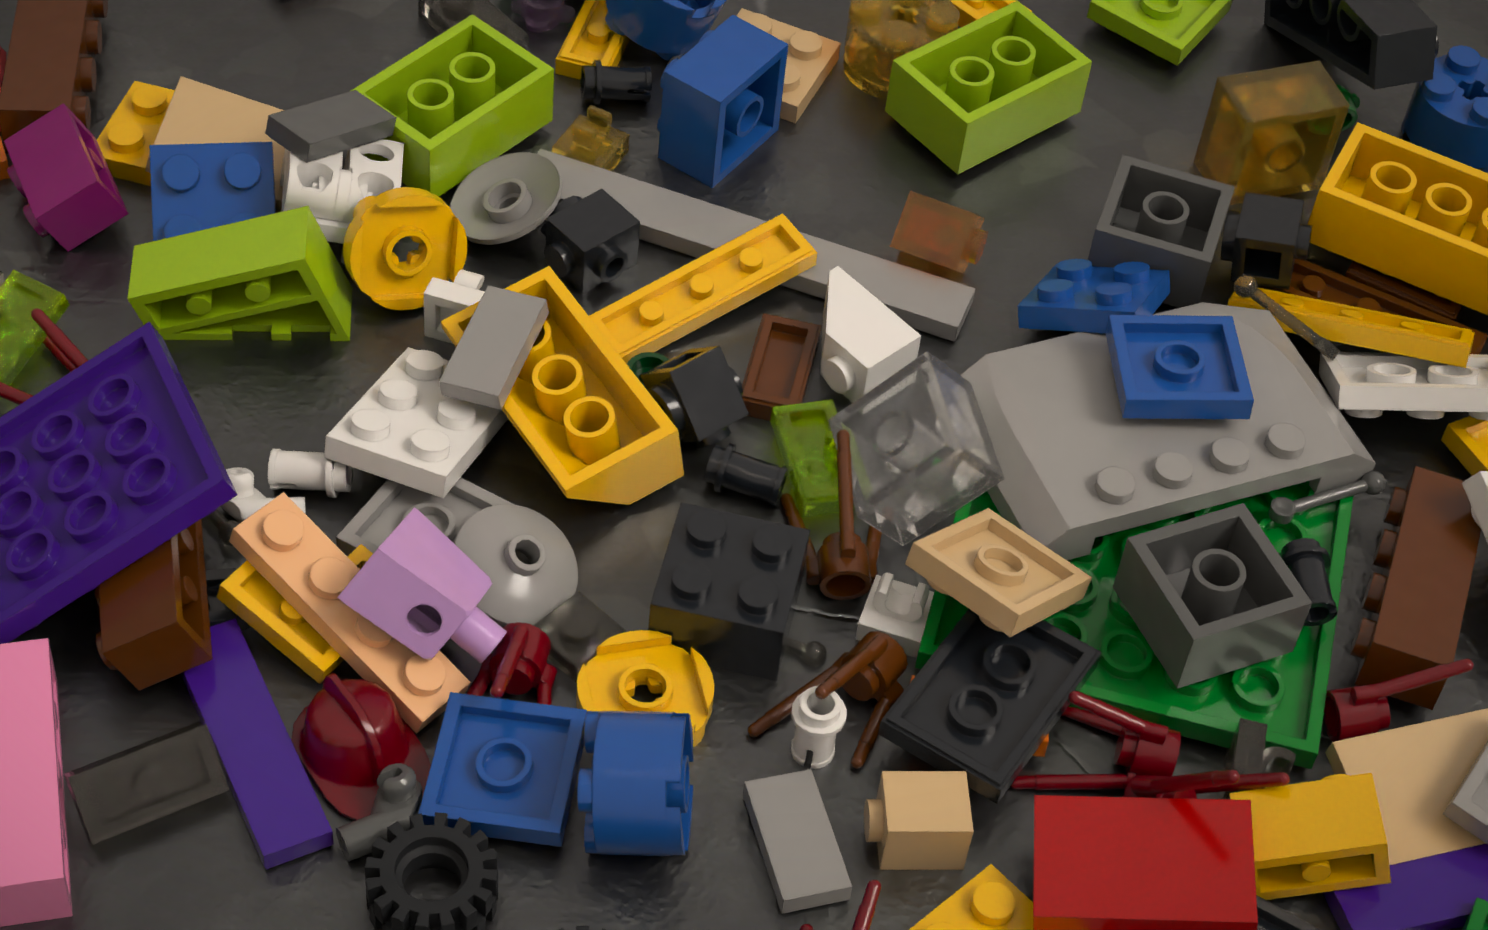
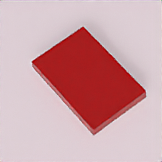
M1034 795L1033 930H1257L1258 915L1251 800Z

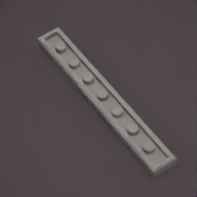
M541 148L537 153L551 160L560 173L562 194L558 204L568 197L580 196L583 199L603 189L640 221L639 239L696 258L767 222ZM800 232L817 251L816 265L780 285L825 299L829 271L839 266L910 327L954 342L956 341L972 306L976 288Z

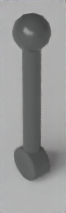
M1369 471L1363 475L1360 481L1294 501L1286 497H1276L1270 504L1268 515L1277 524H1288L1297 512L1366 492L1368 495H1378L1384 490L1386 480L1378 471Z

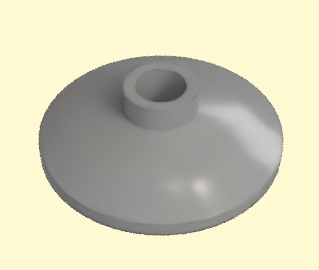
M530 152L506 154L482 164L471 172L456 189L450 208L463 225L467 240L488 245L509 242L533 231L550 216L562 194V179L554 163L542 155Z
M493 505L473 514L456 534L453 543L490 577L492 585L476 607L498 625L504 627L509 623L521 622L541 627L555 620L569 606L578 584L576 557L563 532L544 515L519 505ZM515 550L523 553L531 564L522 563L517 558Z

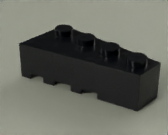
M1265 0L1264 23L1373 90L1433 80L1434 61L1439 50L1437 25L1412 0Z

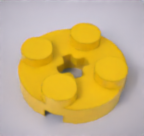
M414 187L390 189L378 196H368L360 200L354 208L353 220L347 228L343 243L345 267L354 283L363 293L370 296L374 302L393 310H413L424 307V291L432 277L446 281L450 279L454 282L457 273L461 269L463 270L467 257L466 232L451 208L437 195ZM409 236L413 242L419 243L418 250L409 251L407 261L399 262L398 256L392 252L393 247L400 239Z
M651 630L629 631L606 639L597 646L596 656L589 660L586 666L583 663L577 677L576 707L578 709H586L587 711L689 713L692 723L693 747L702 741L705 726L712 713L714 680L706 660L692 647L689 654L683 648L672 645V636ZM647 685L650 693H662L663 695L656 698L653 702H640L632 698L635 694V686Z

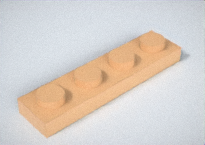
M284 492L233 528L229 542L364 680L378 684L392 696L400 717L416 734L446 710L450 692L466 693L471 682L440 650L431 660L423 659L337 598L360 569Z

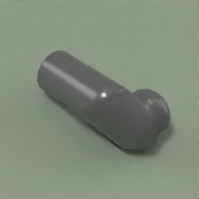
M395 763L385 767L377 778L379 789L371 814L336 828V836L340 848L348 862L372 853L371 846L378 836L388 842L387 827L398 821L404 831L410 830L409 816L418 814L423 798L421 783L417 781L415 771L410 766Z

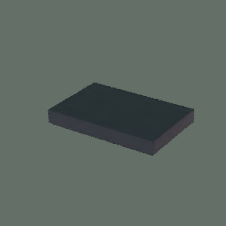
M968 609L882 718L878 735L940 771H966L968 787L998 804L1071 702L1068 699L1070 692L1074 690L1080 691L1097 668L1102 652L1044 620L1009 637L1003 632L986 626L980 620L979 615Z

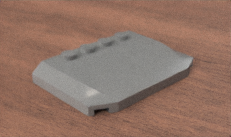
M1202 302L1153 314L1233 316L1254 398L1250 419L1122 418L1106 334L1077 332L986 354L942 390L939 403L940 410L1000 515L1065 560L1089 555L1096 537L1310 481L1309 486L1315 494L1360 481L1365 473L1373 471L1376 464L1269 310Z

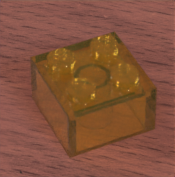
M1320 60L1217 77L1194 163L1204 178L1235 186L1230 205L1243 203L1245 192L1283 196L1320 189L1325 180L1350 104Z

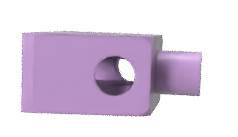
M415 507L377 548L337 597L344 604L423 659L431 660L444 644L451 639L479 663H482L507 633L505 629L476 607L492 585L490 577Z

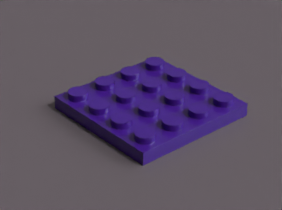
M150 321L0 417V644L9 643L26 631L35 628L46 618L85 593L94 590L108 578L153 551L201 518L210 515L218 507L237 496V492L167 345Z

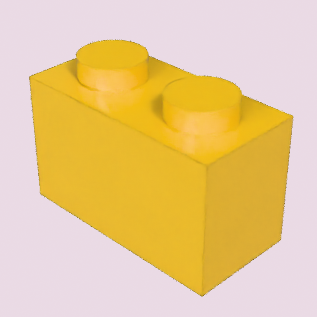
M1372 773L1351 776L1334 774L1316 781L1229 793L1230 799L1251 800L1257 896L1265 900L1391 883L1388 845Z

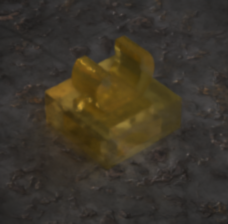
M590 105L587 108V117L580 114L552 146V152L613 171L629 151L630 134L611 127L612 114L610 112Z

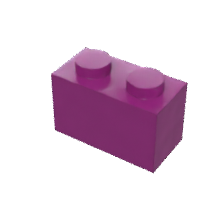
M64 103L4 140L13 165L7 168L8 175L20 193L27 198L29 204L23 207V212L30 225L41 237L44 238L51 234L69 252L128 214L95 136Z

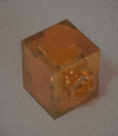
M910 191L890 247L965 273L968 263L976 265L983 253L988 237V231L981 229L985 218Z

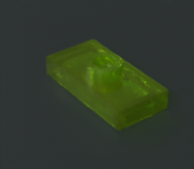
M16 270L11 272L0 287V382L7 385L12 384L47 337L45 332L32 319L31 311L35 308L41 309L56 324L70 306L63 293Z
M833 399L772 407L770 422L784 465L789 467L788 477L801 518L839 513L837 433L843 428ZM851 454L853 510L855 511L863 509L866 495Z

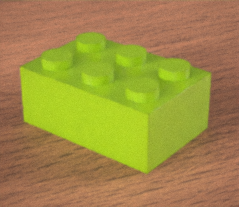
M1017 0L894 59L885 112L958 175L1081 112L1092 61Z
M473 14L351 90L358 91L397 117L393 136L384 139L404 143L401 182L408 187L427 190L438 197L462 182L476 168L499 157L553 120L554 68ZM363 154L371 160L389 161L387 158L377 154Z

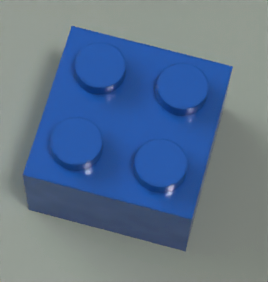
M732 15L715 30L707 31L701 37L698 44L680 59H673L666 66L660 80V87L663 89L661 115L657 123V130L660 132L658 158L710 188L715 187L778 131L788 44Z

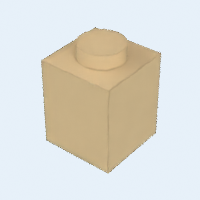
M882 771L876 799H866L864 806L866 842H877L879 870H964L974 832L966 771Z

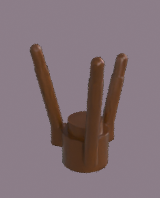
M842 429L837 433L840 532H835L825 537L823 545L817 553L809 537L805 569L806 582L809 585L820 584V591L829 598L850 600L866 594L870 590L875 576L878 575L877 559L885 510L881 506L874 507L871 522L869 523L866 544H864L861 538L854 533L850 434L847 430ZM789 493L783 494L780 501L789 525L806 529L793 497Z
M870 631L849 652H844L831 667L748 727V734L751 737H757L791 714L792 704L796 697L807 689L818 686L815 689L816 697L825 699L842 686L850 696L857 700L867 701L870 698L877 700L850 761L852 767L856 769L861 768L878 737L882 718L904 692L903 687L897 681L906 671L908 665L907 656L903 648L889 635L879 631Z

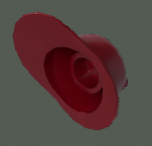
M335 673L327 675L324 678L322 690L316 693L310 704L302 710L294 722L291 739L300 761L325 799L341 815L354 821L370 815L379 789L377 785L378 775L385 767L395 763L408 765L415 771L416 779L422 786L423 796L431 763L424 747L410 726L400 717L392 696L378 684L364 679L340 680Z

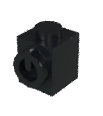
M603 189L583 199L580 196H571L564 199L555 207L550 216L546 218V224L541 227V233L546 236V247L544 248L545 261L558 277L565 278L581 294L592 290L604 282L615 280L622 272L637 264L640 221Z
M1245 192L1241 211L1228 210L1220 259L1232 262L1231 282L1289 290L1295 259L1307 260L1312 225L1301 224L1304 200Z
M720 346L689 349L640 375L647 391L678 429L680 442H695L697 448L713 445L731 434L729 425L749 415L742 399V383L736 372L728 366Z

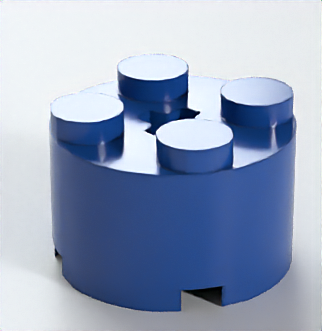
M606 0L608 12L605 20L609 28L615 33L626 35L635 43L656 52L662 59L669 61L674 56H683L698 44L701 37L712 27L727 0Z
M1461 45L1453 46L1449 49L1447 55L1435 58L1433 80L1416 83L1401 125L1402 135L1406 132L1410 143L1473 168H1483L1482 171L1488 173V59L1481 57L1475 49Z
M587 711L585 719L586 753L593 754L592 767L580 768L577 790L579 812H587L584 826L585 853L636 856L685 855V851H688L693 810V785H690L689 762H693V732L690 714L660 711Z

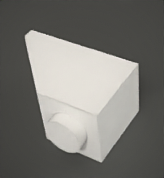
M837 266L829 271L823 310L820 375L831 389L843 394L862 410L914 377L921 335Z

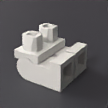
M381 139L351 148L347 151L344 170L342 169L343 151L306 163L285 148L280 175V186H283L281 212L309 206L326 240L343 244L347 228L353 220L354 208L360 200L368 196H378L390 189L401 188L404 143ZM362 154H377L387 158L389 161L371 160ZM342 247L341 263L345 264V263H344V258H343V247Z

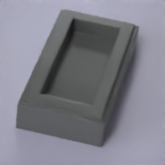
M353 90L268 115L265 134L308 163L393 136L397 117L358 91Z

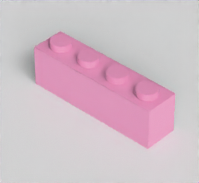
M48 638L0 644V927L73 916L58 686Z

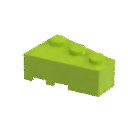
M309 206L134 246L127 299L143 325L150 321L164 340H232L233 331L271 332L272 341H291L292 332H330V341H350L353 288Z

